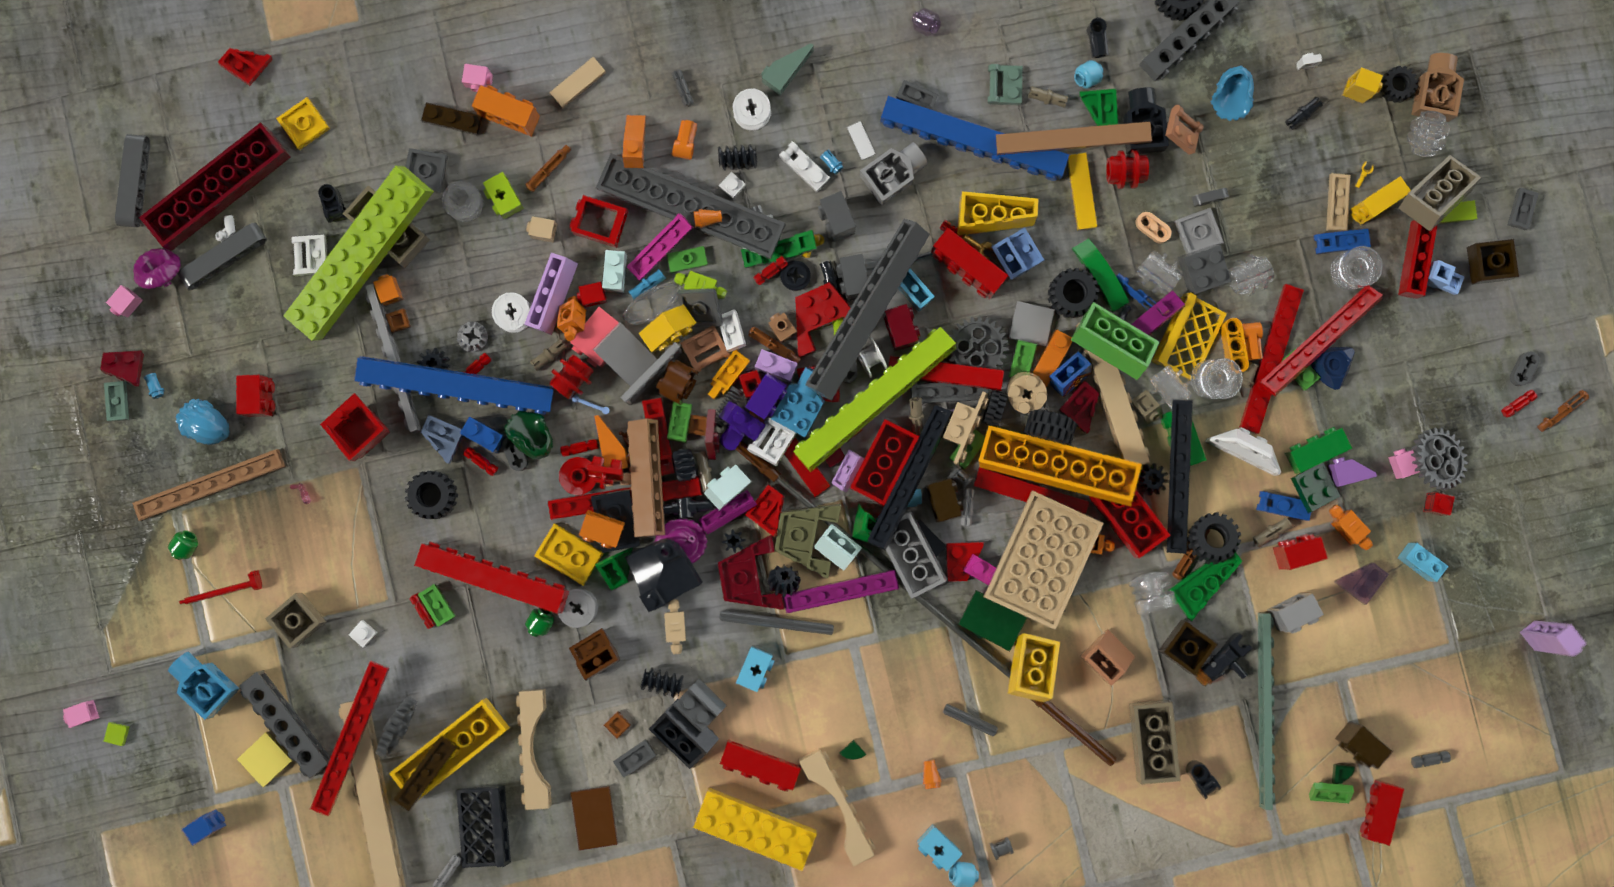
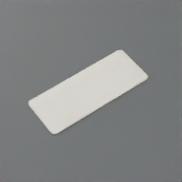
M858 122L847 127L861 159L863 160L874 155V149L862 123Z

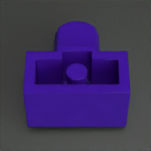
M767 373L745 407L764 420L767 416L772 417L777 409L774 406L777 400L782 401L787 393L784 390L787 385Z
M729 401L719 415V418L727 423V428L720 437V444L728 450H735L744 436L756 441L766 425L738 405Z

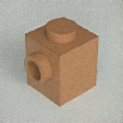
M776 313L770 318L771 321L768 325L781 344L797 334L796 329L785 313L781 315Z

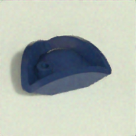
M1329 347L1311 363V367L1320 376V380L1325 385L1338 390L1345 381L1355 351L1351 347Z

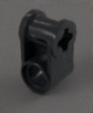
M330 184L322 185L319 188L318 194L327 222L331 223L332 220L341 217L347 218L343 215L346 207L339 190ZM329 190H333L332 197L326 198V193Z
M1192 760L1187 764V774L1205 800L1215 790L1222 789L1204 764L1197 760ZM1200 766V773L1194 775V769Z

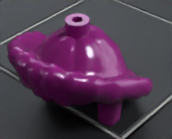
M161 248L146 251L138 257L134 264L135 283L145 289H155L171 285L170 281L176 276L181 267L179 256L170 250Z
M676 519L664 524L665 535L656 536L654 541L656 542L664 538L675 541L685 551L691 563L694 564L704 555L708 540L704 529L698 523H695L693 520Z

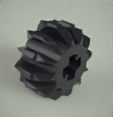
M434 348L433 351L426 349L427 355L420 354L423 360H417V363L422 366L431 367L430 364L435 361L437 366H433V368H450L449 364H445L450 360L449 357H444L445 352H439L437 348Z
M680 449L673 452V465L677 480L685 482L696 477V469L692 451L690 449Z
M1152 463L1151 467L1149 464H1145L1144 469L1141 468V475L1138 478L1141 482L1137 483V487L1143 485L1142 493L1147 491L1148 495L1152 496L1153 491L1156 495H1159L1160 489L1166 490L1163 483H1169V480L1164 479V476L1168 475L1167 472L1161 473L1164 468L1163 466L1157 468V464ZM1152 476L1156 481L1152 482L1148 478Z
M784 564L782 568L776 566L774 570L770 571L767 583L770 585V591H775L776 596L782 594L784 598L786 594L792 596L794 592L798 591L801 579L798 576V571H793L792 566L786 568Z

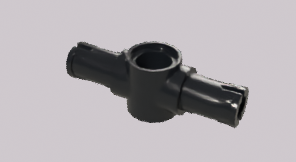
M692 497L675 499V502H672V504L663 505L664 516L673 515L677 519L694 517L697 512L714 510L713 503L709 499L695 501Z

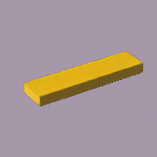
M1087 154L1069 155L1067 164L1077 231L1097 228Z

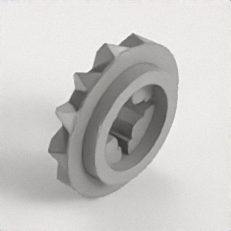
M467 322L461 325L457 332L459 345L469 352L481 350L488 340L485 327L478 322ZM474 330V335L479 337V339L476 338L470 342V338L465 336V334H471Z

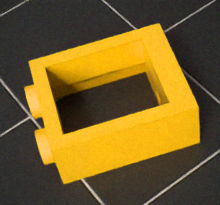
M1400 176L1351 208V215L1361 225L1405 197L1411 190Z

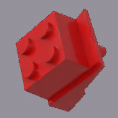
M356 393L350 396L320 424L346 458L353 462L358 458H363L390 433L389 429Z

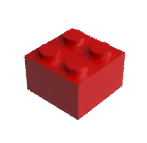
M236 375V414L247 417H273V412L275 411V402L273 401L275 384L272 378L262 375Z
M1314 534L1297 536V540L1287 539L1277 542L1278 546L1272 547L1278 567L1283 570H1292L1328 559L1321 536H1314Z

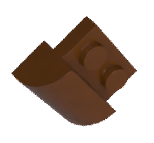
M603 628L569 648L585 681L620 661L616 648L612 645Z

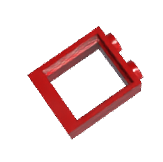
M583 195L576 205V217H573L570 223L571 232L574 235L617 248L629 213L628 210ZM587 204L617 212L609 238L579 229Z

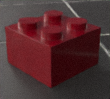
M907 304L884 311L883 318L894 352L914 346L921 336L918 326L914 327L913 324L915 317L912 308H908Z

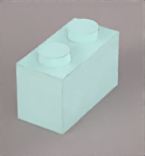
M605 251L602 284L605 292L624 293L627 254L625 251Z
M737 465L731 469L727 467L720 473L722 477L718 480L714 478L706 485L708 489L704 494L718 510H721L751 483L750 479Z
M832 524L814 546L816 550L843 571L862 548Z

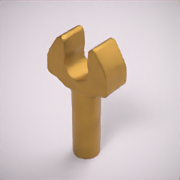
M963 234L961 238L989 260V257L984 255L983 251L986 249L993 252L992 244L988 241L980 244L968 235Z

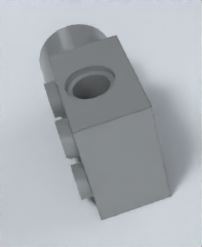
M911 143L900 152L892 148L861 169L859 176L882 206L912 185L913 175L928 165V162L920 148L915 143Z

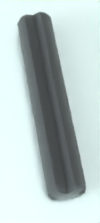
M946 704L943 709L945 715L990 736H995L998 728L956 707Z

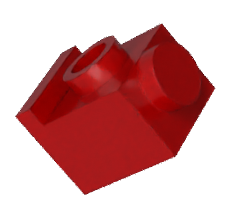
M757 370L739 375L738 377L745 399L752 397L761 382ZM750 383H753L755 385L754 390H750L748 388V385Z

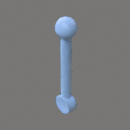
M574 395L572 398L573 402L588 405L602 411L603 414H609L610 412L608 407L595 405L580 399L577 395Z

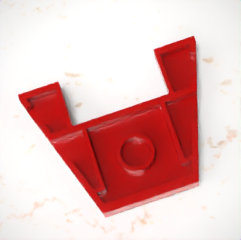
M830 282L795 297L798 356L803 357L816 351L810 332L845 318L851 308Z

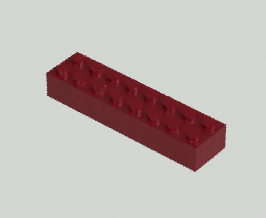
M260 122L139 218L163 248L173 251L290 159L291 156L269 128Z

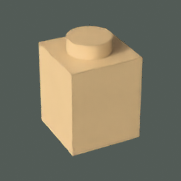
M532 216L531 221L527 223L526 231L532 239L554 243L557 223L555 220Z

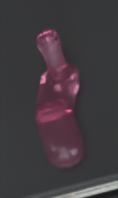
M302 483L290 485V489H299L304 504L311 502L309 494Z

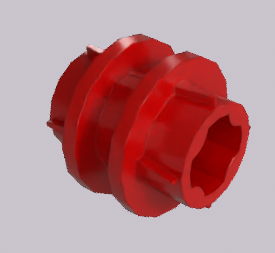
M1119 150L1117 156L1107 158L1106 178L1108 184H1116L1118 189H1123L1125 182H1129L1130 187L1136 189L1138 183L1147 182L1149 176L1147 155H1139L1137 150H1132L1130 156L1126 157L1124 151Z
M572 354L567 361L564 359L560 360L565 366L559 373L554 369L551 371L555 376L550 381V385L569 400L576 393L582 396L583 392L579 387L584 381L591 385L592 382L589 380V377L594 372L592 368Z

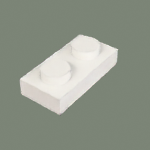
M734 309L721 314L723 323L720 329L726 350L731 352L745 347L746 343L737 311Z

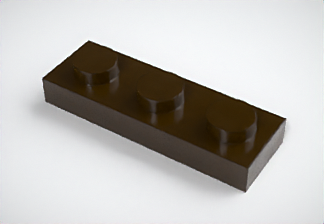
M426 102L421 121L478 136L482 116Z

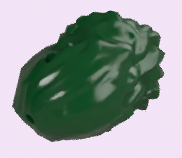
M518 411L516 414L511 415V419L507 420L508 424L504 426L508 439L513 442L520 452L531 459L547 457L553 448V438L549 428L546 426L545 418L538 413Z

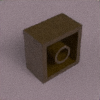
M1514 239L1475 243L1466 247L1472 285L1509 281L1519 277Z
M950 478L926 485L936 523L962 516L961 512L964 509L961 500L957 501L955 493H958V488L955 481L952 482Z
M1180 620L1158 651L1187 673L1195 676L1218 644L1189 622Z
M1351 721L1347 723L1335 738L1342 750L1354 755L1353 759L1357 763L1369 769L1370 767L1379 769L1393 752L1363 725Z

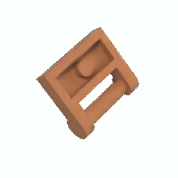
M1175 105L1170 113L1165 136L1190 155L1196 151L1199 133L1203 130V125L1188 116L1180 105ZM1179 118H1180L1184 123H1186V124L1190 127V129L1187 128L1183 123H1181V122L1179 121Z
M711 326L680 343L693 368L698 372H701L702 368L719 359L730 356L715 326ZM719 346L720 351L697 363L695 357Z

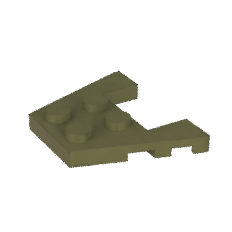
M836 504L781 512L774 551L795 562H799L811 571L821 574L822 577L828 578L831 561L812 557L818 520L838 523L841 505Z

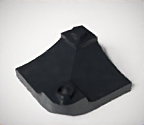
M670 539L658 540L627 554L625 557L637 582L640 592L639 598L648 612L663 607L671 600L703 583L685 551L678 543Z

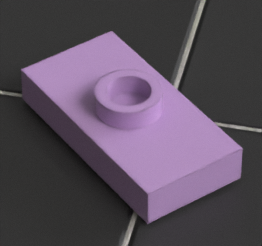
M848 450L831 483L840 490L847 492L864 458L854 451Z

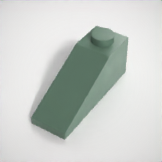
M810 43L774 61L770 67L766 66L761 73L762 83L781 96L813 53L814 45Z

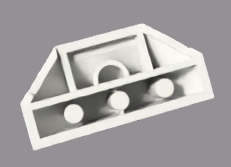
M1244 428L1234 429L1207 438L1205 441L1273 476L1280 475L1281 473L1273 447L1267 444L1268 441L1259 436L1255 438L1249 435L1250 431Z

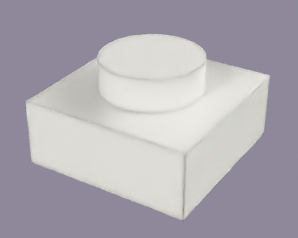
M1308 53L1303 55L1296 63L1297 69L1317 67L1322 62L1321 54L1314 55V53Z
M731 172L722 181L719 188L734 199L746 184Z
M361 620L349 636L364 648L378 632L364 620Z

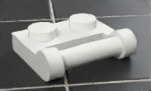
M326 235L292 237L295 258L293 275H314L327 258ZM303 243H306V263H307V268H303V260H302V244H303Z
M767 417L764 421L765 428L756 441L749 444L747 450L777 466L796 436V432ZM774 428L775 431L763 450L760 449L759 446L770 429Z

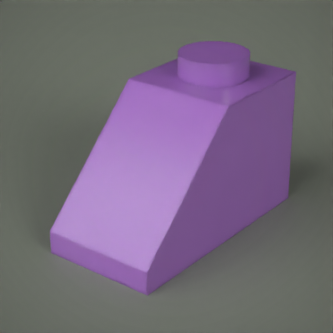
M1344 457L1334 459L1333 464L1327 465L1336 487L1377 477L1376 472L1353 459L1345 460Z

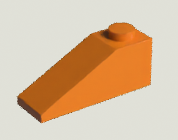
M627 115L623 140L624 168H643L646 116Z
M1059 330L1053 332L1032 372L1042 380L1045 387L1050 382V375L1057 370L1072 343V337Z
M599 415L594 416L602 457L605 460L604 467H610L611 460L617 459L622 461V470L630 469V455L603 419Z

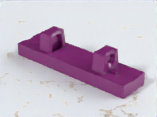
M1172 290L1131 325L1147 335H1151L1186 305Z

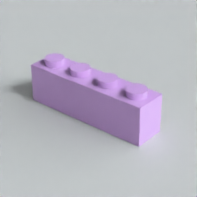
M554 253L550 254L524 325L552 335L558 319L559 306L564 303L578 263Z
M1534 620L1520 632L1534 651L1575 656L1582 651L1581 648L1586 644L1571 624Z

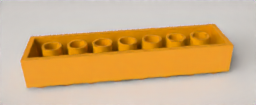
M988 426L978 461L980 468L1127 506L1132 504L1142 464L993 426Z

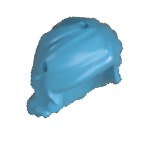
M1237 66L1228 69L1222 74L1217 83V90L1211 100L1214 110L1217 111L1216 114L1221 119H1227L1228 121L1234 119L1237 121L1239 118H1245L1249 114L1254 101V82L1250 71L1243 66Z
M191 399L189 403H185L184 407L179 409V413L176 415V423H178L181 435L189 439H195L197 443L200 442L207 445L218 444L230 435L229 423L206 400Z

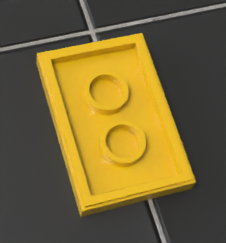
M554 523L534 557L584 586L595 569V564L599 562L604 553Z

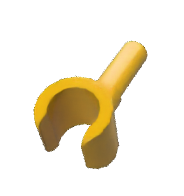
M1367 161L1362 164V173L1355 185L1357 188H1360L1367 174L1373 172L1374 165H1372L1370 170L1364 169Z

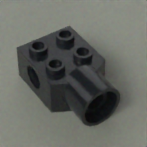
M1143 87L1129 91L1130 110L1124 115L1123 124L1150 122L1152 141L1149 143L1125 144L1126 155L1130 154L1132 150H1137L1138 154L1164 152L1169 147L1168 137L1165 136L1167 131L1166 109L1156 105L1155 89Z

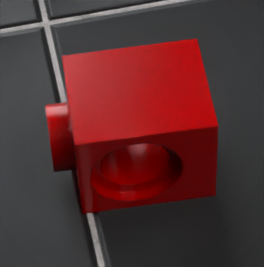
M602 282L579 286L580 292L577 293L578 302L582 303L585 308L607 303Z

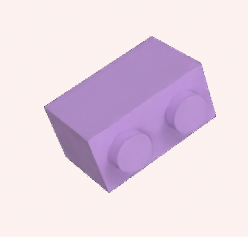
M762 349L755 369L791 383L798 363Z

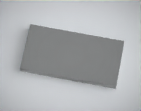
M674 342L621 398L628 405H631L666 370L670 361L674 362L683 353L681 347Z

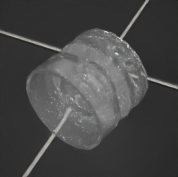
M1360 246L1336 256L1331 264L1330 272L1333 281L1338 287L1343 290L1352 291L1375 283L1382 274L1383 264L1381 257L1374 249Z
M1227 358L1203 360L1195 366L1191 375V385L1194 392L1204 399L1231 398L1238 393L1243 383V375L1239 365Z
M1168 571L1146 573L1128 582L1129 587L1139 586V588L1132 590L1131 594H1141L1142 596L1134 601L1137 614L1150 613L1177 604L1174 591H1164L1165 587L1172 584L1171 581H1161L1169 577Z

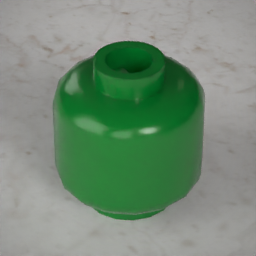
M186 530L177 532L168 544L171 556L177 560L189 559L198 547L196 535Z
M542 608L533 609L525 623L529 634L534 637L547 635L554 623L552 612Z

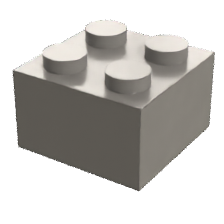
M1299 593L1267 609L1274 620L1276 629L1285 633L1290 632L1291 634L1302 629L1301 626L1307 623L1311 625L1318 622L1319 617L1324 615L1314 595L1311 593Z

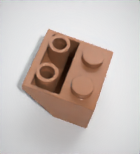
M1107 629L1081 655V658L1107 684L1112 686L1127 671L1135 656Z

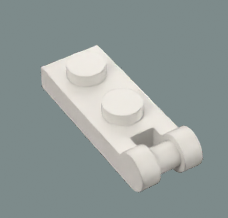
M791 142L788 145L789 148L785 152L782 151L779 157L809 186L818 192L829 181L830 177L794 142ZM793 153L798 156L794 161L790 158Z

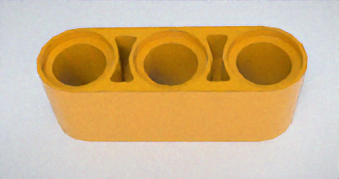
M1230 318L1222 323L1220 331L1227 369L1231 374H1239L1248 369L1249 361L1242 323L1237 318ZM1228 323L1234 325V332L1228 330ZM1232 342H1236V343H1237V345H1238V350H1237V351H1234V350L1231 348V343H1232ZM1235 360L1241 363L1240 370L1235 368Z

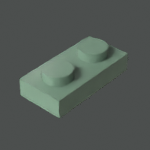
M126 382L104 383L107 421L129 420Z

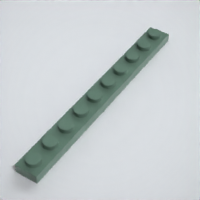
M1258 613L1259 807L1264 810H1273V805L1275 804V794L1273 793L1275 775L1272 773V765L1275 764V756L1272 754V746L1275 744V737L1272 734V726L1275 724V719L1272 714V707L1274 706V696L1272 695L1274 677L1271 675V668L1274 667V658L1271 656V648L1274 647V639L1271 637V629L1274 627V620L1269 613Z

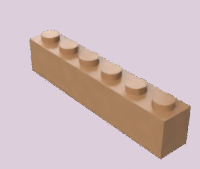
M641 419L628 421L629 470L632 484L633 530L635 537L665 535L658 420Z

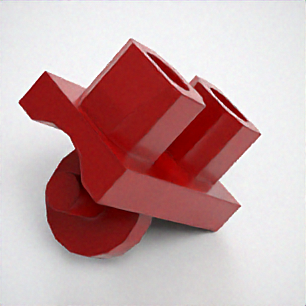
M594 456L591 464L587 465L588 475L594 477V482L600 483V489H605L606 484L613 485L614 480L623 481L624 474L621 460L612 459L610 467H604V458Z

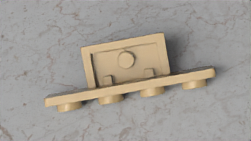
M984 391L981 394L976 409L957 402L943 436L944 439L960 445L954 460V464L957 466L961 462L964 463L968 453L966 448L968 444H972L975 437L973 431L981 423L982 416L980 414L982 409H986L988 406V395Z

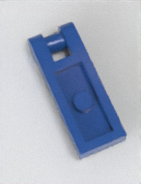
M1369 229L1314 235V241L1317 243V248H1315L1316 255L1369 249L1371 247ZM1324 240H1329L1330 246H1325Z
M1264 491L1259 492L1260 502L1257 504V511L1310 521L1311 512H1307L1301 499ZM1268 499L1272 500L1271 507L1267 506Z

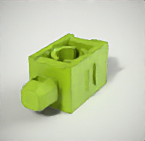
M693 271L689 272L688 277H686V274L677 273L674 279L676 284L684 285V290L716 289L717 298L721 300L725 299L727 294L724 288L720 286L717 288V280Z

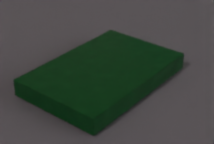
M975 590L958 624L1010 652L1028 617L985 598L983 593Z

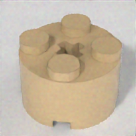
M1017 373L1008 382L1006 389L1007 398L1012 407L1023 414L1030 413L1032 410H1039L1047 400V390L1044 383L1033 373ZM1025 389L1029 391L1027 396L1024 394Z

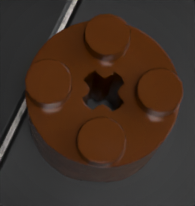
M678 360L675 362L670 361L666 367V375L659 380L656 388L660 389V395L682 405L683 402L681 400L683 398L687 400L697 381L694 379V376H698L699 372Z

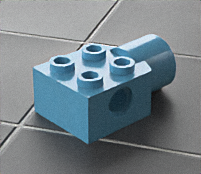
M805 367L797 383H791L788 386L786 395L780 401L771 418L773 421L803 437L807 436L825 402L822 396L805 385L813 372V369Z
M190 652L182 654L168 669V672L179 681L177 694L204 720L213 718L240 690L214 663L202 664Z

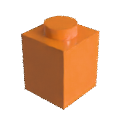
M382 275L378 277L377 281L373 282L381 304L388 306L404 300L398 282L392 275Z

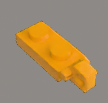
M734 350L712 378L713 381L710 385L713 388L708 393V396L715 400L720 392L722 394L728 392L751 361L737 350Z

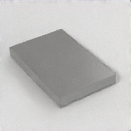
M620 322L593 349L630 387L658 360Z

